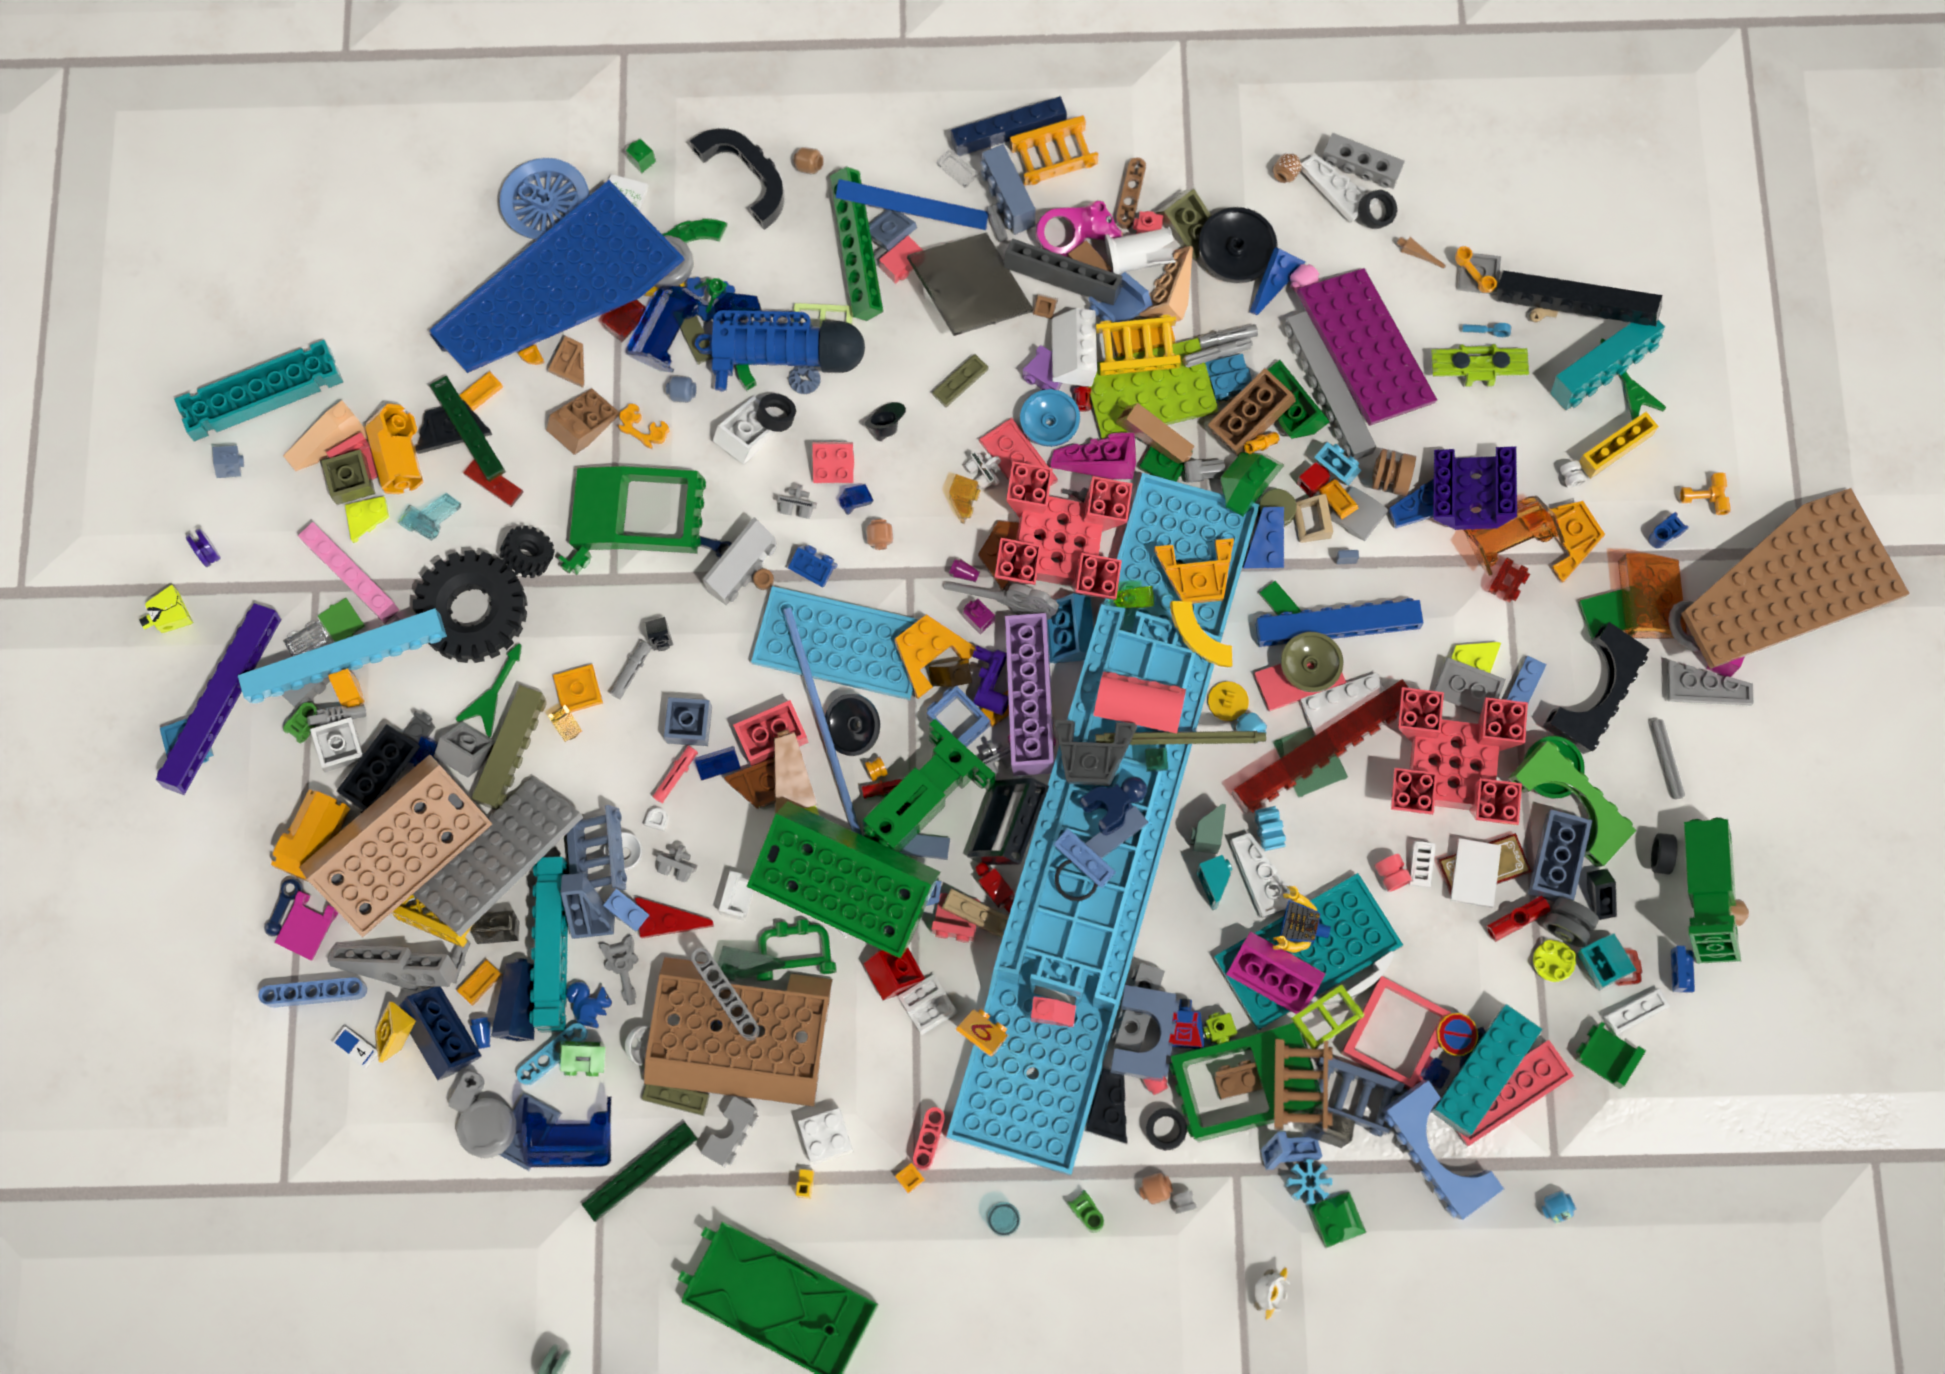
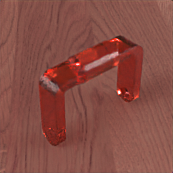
M1625 950L1627 955L1632 954L1633 956L1632 963L1636 968L1634 972L1636 980L1617 982V986L1637 985L1642 981L1641 960H1639L1636 950Z

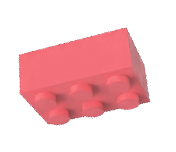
M791 700L733 725L751 766L774 758V737L778 736V732L787 729L790 732L794 731L799 747L809 743Z

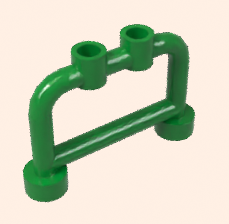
M803 919L796 921V926L788 927V922L775 923V928L764 931L758 939L760 970L756 971L757 981L773 980V970L819 965L820 974L837 972L836 963L831 961L828 931L819 924H809V920ZM812 932H817L821 936L823 956L768 962L766 942L770 937H787L794 934L806 935Z

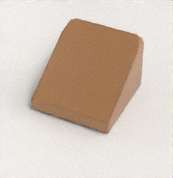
M1039 294L1033 314L1052 319L1058 299Z

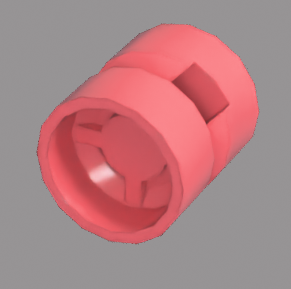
M1400 854L1392 855L1375 864L1379 876H1384L1383 884L1388 892L1397 890L1412 881L1408 870L1403 869L1404 862Z

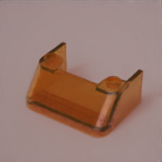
M1529 496L1517 501V517L1497 529L1463 530L1480 566L1489 576L1493 575L1490 567L1494 566L1499 560L1498 553L1527 540L1535 538L1537 541L1548 542L1555 537L1561 544L1565 542L1556 515L1538 496Z

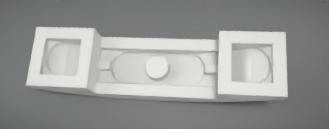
M1392 951L1372 965V968L1375 970L1374 974L1347 991L1351 998L1362 994L1378 981L1394 957ZM1338 993L1323 1003V1005L1344 1002V1000Z

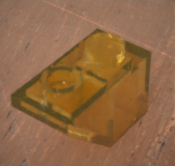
M956 474L949 490V499L960 522L965 524L967 518L970 519L973 514L974 507L972 505L974 500L978 501L981 490L979 489L978 481Z

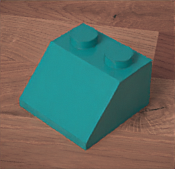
M1223 854L1200 863L1196 872L1213 911L1219 905L1231 875L1230 871H1232L1230 861L1228 859L1225 860Z

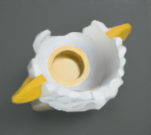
M1286 1267L1279 1274H1276L1273 1269L1267 1270L1264 1273V1277L1255 1285L1256 1301H1254V1307L1257 1310L1264 1309L1266 1311L1265 1320H1268L1273 1312L1281 1310L1276 1307L1281 1298L1287 1299V1293L1283 1285H1290V1282L1286 1279Z

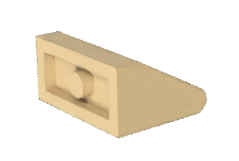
M1326 494L1296 502L1295 520L1300 543L1331 539L1333 527ZM1317 506L1321 531L1306 535L1301 508Z

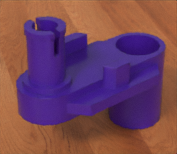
M977 645L976 651L974 650L973 658L989 663L988 669L982 667L978 676L981 677V684L976 693L974 704L1003 716L1009 704V696L993 689L1006 662L1007 653L999 649L993 652Z

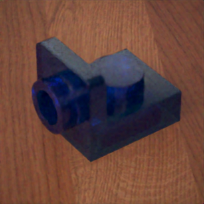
M866 484L846 488L839 497L840 506L844 509L846 515L851 514L855 508L871 505L874 501Z
M426 736L420 738L418 743L420 749L410 761L414 767L428 755L434 758L438 745L437 741Z
M1435 1057L1425 1071L1422 1080H1429L1431 1085L1441 1089L1450 1074V1070L1443 1067V1061Z

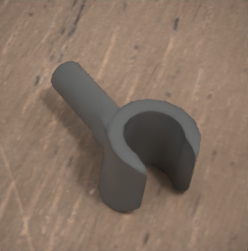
M1082 488L1080 493L1063 489L1062 493L1077 497L1084 503L1088 489Z

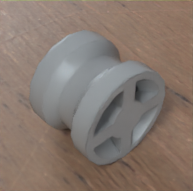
M1192 1191L1172 1196V1201L1176 1203V1214L1197 1208L1196 1203L1192 1200Z

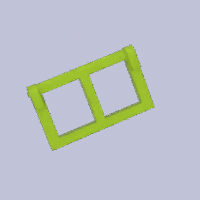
M1341 984L1291 1019L1312 1049H1317L1324 1041H1328L1357 1020L1363 1018L1364 1013ZM1338 993L1354 1014L1353 1017L1339 1026L1323 1005V1003ZM1316 1008L1332 1028V1031L1317 1041L1301 1020L1302 1017Z

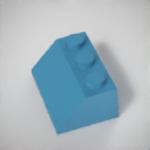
M1073 593L1055 600L1059 604L1058 610L1055 615H1052L1051 619L1047 620L1050 663L1083 661L1086 658L1094 630L1091 599L1088 596Z

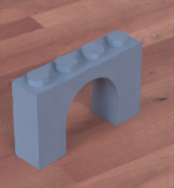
M1125 985L1121 1009L1144 1013L1152 1017L1159 1026L1160 1039L1153 1049L1143 1053L1115 1049L1110 1073L1162 1082L1163 1076H1168L1169 1064H1166V1056H1171L1173 1043L1169 1042L1170 1034H1174L1176 1022L1172 1021L1173 1013H1177L1179 1007V1000H1176V994Z

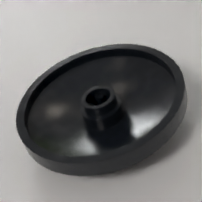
M1231 207L1218 211L1206 221L1199 236L1198 249L1203 264L1214 276L1231 283H1247L1265 274L1274 248H1277L1278 244L1275 231L1265 217L1248 208Z

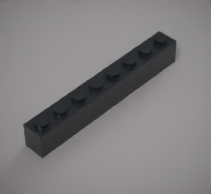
M1503 270L1497 287L1498 301L1632 322L1646 326H1657L1662 310L1663 295Z

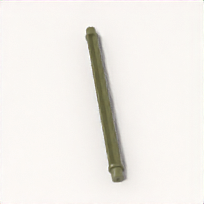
M1135 732L1129 745L1266 742V732ZM1115 733L1095 734V743H1114Z

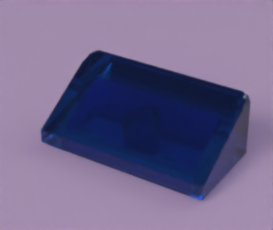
M734 746L695 758L701 781L741 769Z

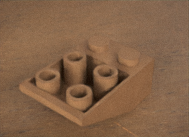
M591 388L550 414L546 431L571 453L576 455L588 447L620 415V412Z

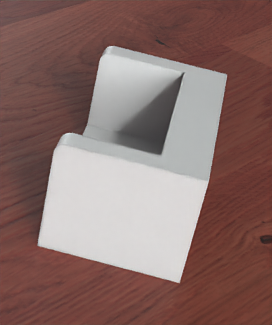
M733 871L729 872L719 907L720 915L745 921L754 891L746 887L750 879L749 875Z

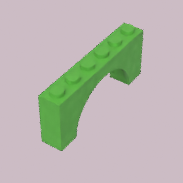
M1549 741L1542 742L1508 779L1514 783H1522V793L1531 791L1541 783L1560 785L1571 791L1583 804L1589 820H1592L1584 856L1595 867L1605 866L1637 830L1632 826L1631 820L1618 812L1615 804L1610 801L1608 802L1603 797V792L1599 788L1593 787L1588 782L1589 779L1584 773L1578 772L1573 767L1574 763L1569 758L1564 757L1554 743Z

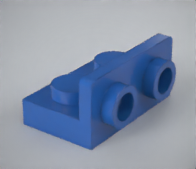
M807 544L806 546L798 547L788 569L820 587H825L833 569H836L838 566L837 563L833 562L834 558L826 554L822 556L816 552V548Z
M1676 946L1671 949L1672 992L1693 993L1695 991L1693 951L1686 950V946Z

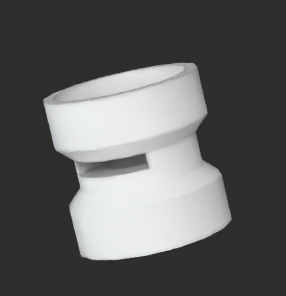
M1572 461L1560 467L1562 475L1566 478L1567 488L1578 486L1586 481L1585 475L1580 471L1581 465L1579 461Z

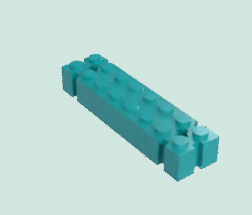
M325 339L310 345L311 350L304 352L301 348L197 389V395L191 396L190 393L174 398L178 411L183 416L182 422L187 434L193 441H197L209 436L208 431L212 429L216 433L321 392V386L327 385L328 388L343 383L332 351Z
M542 857L533 866V874L537 876V882L533 885V897H536V905L532 907V916L536 920L535 926L532 927V939H535V947L531 949V958L535 962L534 968L531 969V981H534V990L530 992L531 1003H534V1009L530 1011V1024H533V1027L538 1029L540 1033L563 1032L566 1030L568 920L561 895L562 875L569 874V865L563 857Z

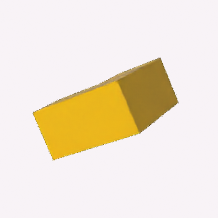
M800 1169L799 1182H797L796 1196L798 1198L811 1199L814 1179L813 1170Z

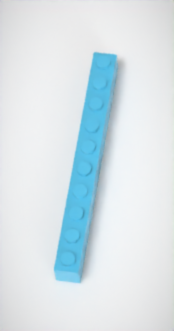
M432 609L240 674L238 678L243 697L248 702L256 704L263 702L265 698L270 696L278 697L283 695L285 691L291 689L299 690L306 684L322 682L330 674L345 669L357 670L365 664L381 662L385 657L399 656L403 651L409 649L416 650L427 643H437L442 638L447 637L440 613L436 609Z

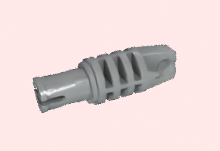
M364 704L348 708L342 705L317 710V715L307 717L308 726L315 724L323 726L350 717L352 719L366 717V709Z

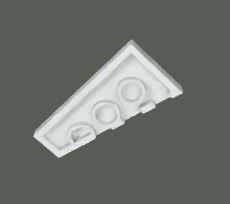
M1378 673L1302 698L1300 703L1316 738L1345 717L1354 714L1359 708L1366 706L1383 695L1385 689Z

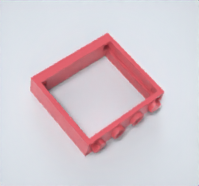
M1381 976L1362 1011L1364 1017L1357 1021L1341 1054L1381 1076L1403 1083L1404 1088L1409 1090L1422 1081L1423 1076L1420 1074L1423 1068L1427 1069L1433 1058L1430 1056L1432 1050H1437L1440 1045L1437 1040L1438 1025L1451 1012ZM1385 988L1440 1016L1410 1079L1354 1050Z

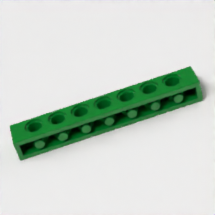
M846 166L830 176L853 317L868 321L883 313V306L866 205L836 198L839 179L862 184L860 171Z

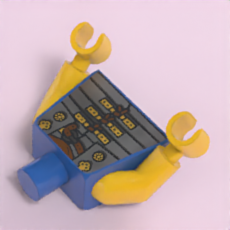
M1286 886V888H1289L1290 894L1283 893V897L1291 900L1286 905L1280 936L1273 938L1278 941L1279 945L1273 946V949H1282L1296 953L1313 945L1316 936L1328 938L1331 926L1319 924L1321 913L1317 911V908L1305 896L1298 892L1297 887Z

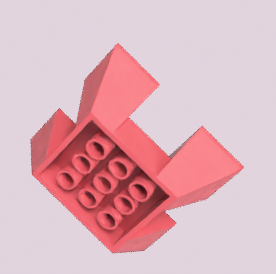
M1012 461L1006 501L1020 520L1016 540L1000 539L994 578L1035 585L1036 580L1071 586L1075 593L1116 600L1122 560L1099 556V549L1103 531L1127 523L1132 483L1093 476L1085 502H1077L1049 496L1052 468ZM1057 520L1064 521L1065 525L1059 524ZM1034 535L1041 536L1043 540L1036 539ZM1054 539H1060L1062 544L1056 543ZM1074 542L1080 543L1082 547H1077ZM1051 558H1057L1060 563L1053 562Z
M1402 687L1398 729L1412 742L1410 770L1394 768L1391 810L1433 815L1434 806L1469 810L1474 819L1478 821L1519 825L1522 783L1498 781L1497 768L1499 751L1525 743L1528 702L1486 697L1478 724L1442 720L1444 692ZM1451 742H1457L1460 748L1453 747ZM1428 759H1434L1437 765H1431ZM1449 762H1456L1458 768L1451 767ZM1470 764L1477 765L1479 770H1473L1470 767ZM1447 782H1454L1456 784V788L1449 787Z

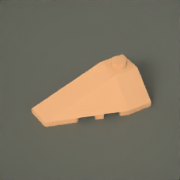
M341 400L328 410L283 457L295 471L315 465L320 460L329 458L326 453L327 451L360 432L366 440L369 439L366 429Z

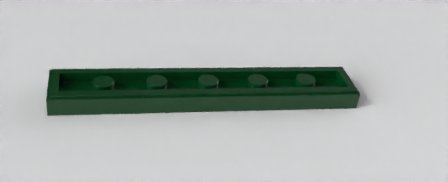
M446 375L430 384L431 389L488 482L506 472L448 376Z
M684 1122L581 1205L594 1222L598 1221L699 1139Z

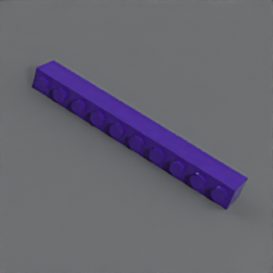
M255 603L248 610L246 619L242 626L237 629L236 636L232 644L227 647L223 660L218 663L214 676L208 681L204 694L198 699L195 710L189 715L183 731L179 733L176 744L169 751L163 767L158 770L155 780L163 788L182 795L186 794L242 692L238 675L255 669L282 620L275 610Z

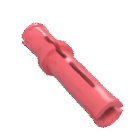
M687 746L680 758L674 761L673 768L654 795H652L655 800L662 804L664 803V800L675 787L683 773H687L689 770L688 766L698 754L695 749Z

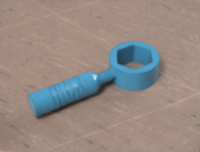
M1497 323L1493 328H1489L1486 325L1463 324V332L1486 333L1489 331L1493 332L1494 336L1501 338L1511 335V325L1507 323Z

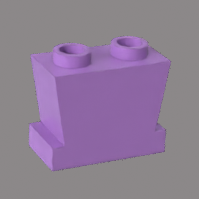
M1040 345L1036 350V357L1023 369V378L1030 385L1035 384L1041 390H1059L1062 383L1052 382V352Z

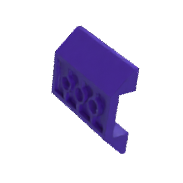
M1516 446L1496 447V456L1455 458V449L1434 450V520L1455 530L1497 529L1517 517ZM1476 473L1481 475L1478 479L1471 478ZM1474 507H1479L1482 509L1478 513H1473L1471 511V509Z

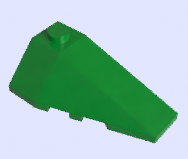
M1281 360L1268 369L1275 378L1293 393L1296 400L1278 418L1280 425L1291 439L1314 435L1330 422Z

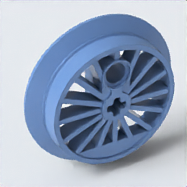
M555 158L534 159L520 165L508 176L501 190L500 208L504 219L514 231L525 237L538 240L548 231V215L553 227L556 224L553 215L559 221L589 197V189L583 175L571 164ZM547 177L546 188L544 189L540 178ZM552 177H555L557 180L551 189ZM536 180L538 186H536V185H534V184H532V183H530V182ZM564 180L568 182L562 188H560ZM573 187H574L575 190H576V191L567 193V192H568L570 189H572ZM515 207H525L515 211ZM527 215L521 221L518 219V217ZM534 219V221H533V223L531 224L530 228L527 227L526 225H527L528 223H530V222ZM542 220V229L536 230Z

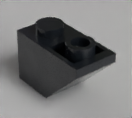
M665 617L645 622L648 639L654 651H665L670 648L669 646H673Z

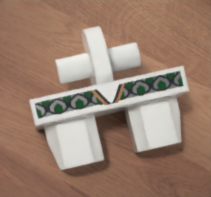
M976 451L971 454L972 459L965 466L973 475L981 469L983 475L976 479L978 485L985 489L992 484L995 486L1000 484L1001 482L992 471L993 469L997 473L1001 470L998 466L1001 462L999 456L992 458L990 454H987L985 456L986 462L981 454H977Z

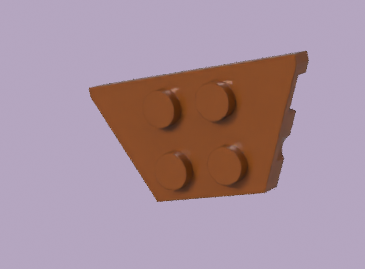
M998 521L978 553V557L993 577H995L1000 539L1016 540L1019 522ZM994 578L1001 590H1004L1009 583V580Z
M774 758L724 777L725 781L756 809L775 803Z

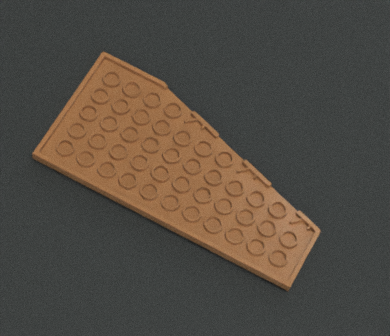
M1849 488L1803 504L1681 614L1709 668L1712 669L1904 598L1910 593L1853 490Z

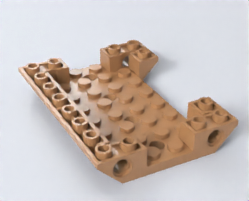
M664 957L658 979L645 1058L644 1084L814 1107L833 979L790 974L787 991L731 984L757 1025L765 1028V1034L762 1037L747 1041L740 1035L695 968L691 960ZM728 989L722 990L720 993L721 999H728L731 996V991ZM736 1007L732 1010V1016L739 1017L743 1013L741 1007ZM674 1014L680 1017L679 1024L676 1026L669 1025L668 1018ZM715 1020H719L723 1024L722 1029L718 1032H714L710 1028L711 1023ZM747 1025L744 1027L743 1033L751 1035L755 1027ZM803 1031L807 1033L808 1039L806 1042L799 1043L796 1041L795 1037L798 1032Z

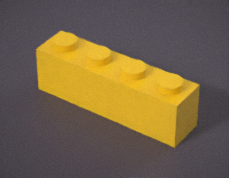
M1644 412L1583 454L1579 461L1581 468L1591 479L1652 437L1659 426L1647 412Z

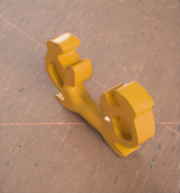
M628 404V407L620 412V419L624 425H618L621 432L632 435L650 449L653 448L651 443L662 444L665 442L667 433L670 430L664 421H661V427H656V423L653 422L649 427L651 433L643 434L632 425L633 423L638 424L642 419L641 413L637 415L634 413L640 411L639 406Z

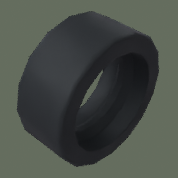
M1375 190L1364 195L1358 206L1361 221L1372 229H1380L1391 224L1396 218L1398 210L1394 197L1385 190ZM1374 198L1379 199L1385 207V218L1381 221L1374 218L1370 211V203Z
M771 393L761 399L756 413L757 420L768 430L782 432L792 426L796 407L788 397ZM765 408H779L786 413L787 417H773L767 413Z
M1656 834L1651 851V868L1654 873L1670 875L1673 872L1678 848L1675 835Z
M1162 1108L1155 1111L1149 1117L1146 1125V1136L1149 1142L1155 1148L1163 1151L1179 1147L1187 1134V1123L1183 1115L1171 1108ZM1162 1117H1171L1179 1125V1134L1171 1142L1160 1141L1154 1134L1155 1122Z

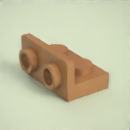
M1251 1060L1238 1063V1067L1230 1068V1065L1217 1068L1218 1072L1214 1073V1079L1220 1100L1262 1090L1256 1062L1251 1063Z

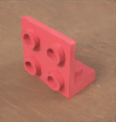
M361 432L326 452L329 458H333L361 449L367 458L372 480L378 477L371 447Z

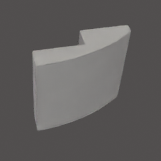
M1352 486L1348 494L1356 502L1359 509L1344 519H1341L1333 511L1330 515L1331 521L1346 528L1349 534L1366 541L1386 515L1388 509L1371 496Z

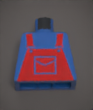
M1179 999V1010L1177 1013H1173L1172 1021L1176 1022L1174 1034H1170L1169 1042L1173 1043L1172 1047L1202 1049L1204 1047L1201 1013L1191 1011V999Z

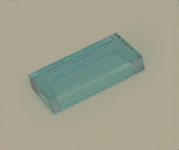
M445 493L418 513V518L434 528L461 508V503L448 493Z

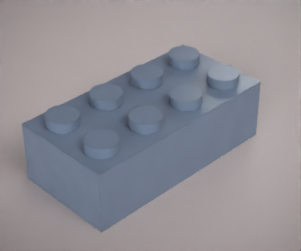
M1004 144L982 152V161H980L982 170H980L983 180L989 184L990 195L997 200L996 205L999 213H1003L1005 216L1004 222L1007 229H1011L1015 235L1035 227L1036 209Z
M1552 809L1546 814L1528 889L1529 895L1537 897L1542 895L1544 899L1556 901L1558 897L1575 899L1592 820Z

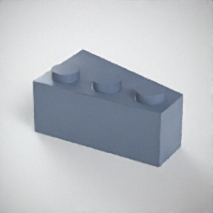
M584 873L562 875L561 895L572 939L614 934L615 917L602 906L604 901Z

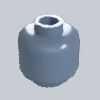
M674 376L670 383L666 384V394L670 396L673 402H690L696 396V383L690 377Z

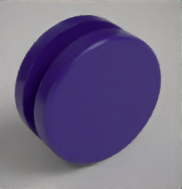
M198 528L195 532L199 540L196 541L191 534H188L185 538L205 567H209L211 563L219 561L221 557L204 531Z

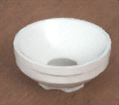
M621 832L623 849L628 848L631 851L630 857L624 860V868L629 870L635 867L641 860L642 846L636 836L631 833ZM608 843L604 847V856L609 855Z
M638 1026L626 1038L625 1052L631 1062L645 1065L651 1027ZM637 1038L638 1045L633 1050L632 1041Z

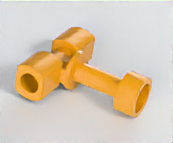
M1714 473L1711 477L1712 486L1709 487V490L1692 491L1691 487H1682L1680 491L1681 503H1692V499L1709 498V501L1715 504L1716 515L1729 514L1731 511L1729 497H1725V489L1727 487L1726 473Z

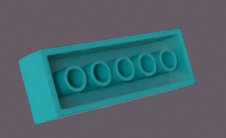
M1659 319L1657 326H1646L1631 322L1556 375L1550 394L1565 410L1577 407L1583 398L1594 395L1600 386L1608 385L1614 376L1625 373L1631 364L1639 363L1645 354L1656 351L1660 346V340L1663 338L1662 334L1665 326Z
M1504 1005L1431 1113L1465 1137H1470L1543 1029L1509 1005Z

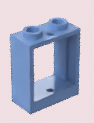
M958 686L946 690L942 695L943 698L938 703L936 701L927 708L928 712H926L927 719L930 722L936 719L944 726L936 716L957 698L978 720L958 738L966 747L991 726L990 719Z

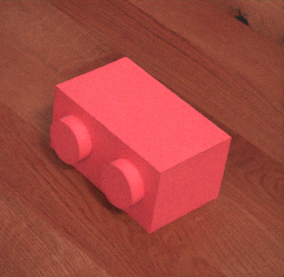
M907 236L879 259L880 269L896 284L898 281L906 279L909 272L914 268H919L925 260L924 251Z

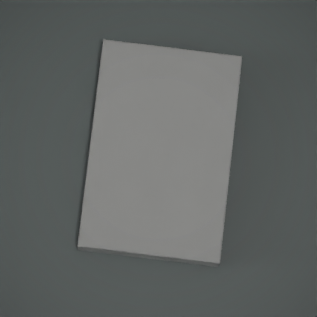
M1447 657L1434 691L1444 692V701L1481 714L1485 698L1499 699L1506 679Z

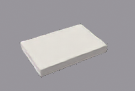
M1459 838L1450 901L1488 908L1494 907L1501 845Z

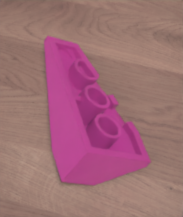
M1113 433L1108 435L1109 438L1098 441L1095 438L1090 440L1091 443L1084 445L1074 444L1055 449L1050 466L1054 469L1108 479H1133L1136 467L1135 434Z

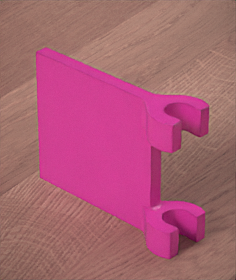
M298 891L294 905L275 943L313 961L338 912L330 905L325 909L324 916L306 908L305 905L311 896Z

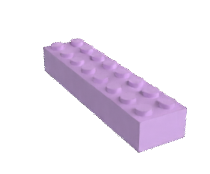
M1046 613L1005 616L1011 766L1013 775L1051 774L1055 763L1047 615Z

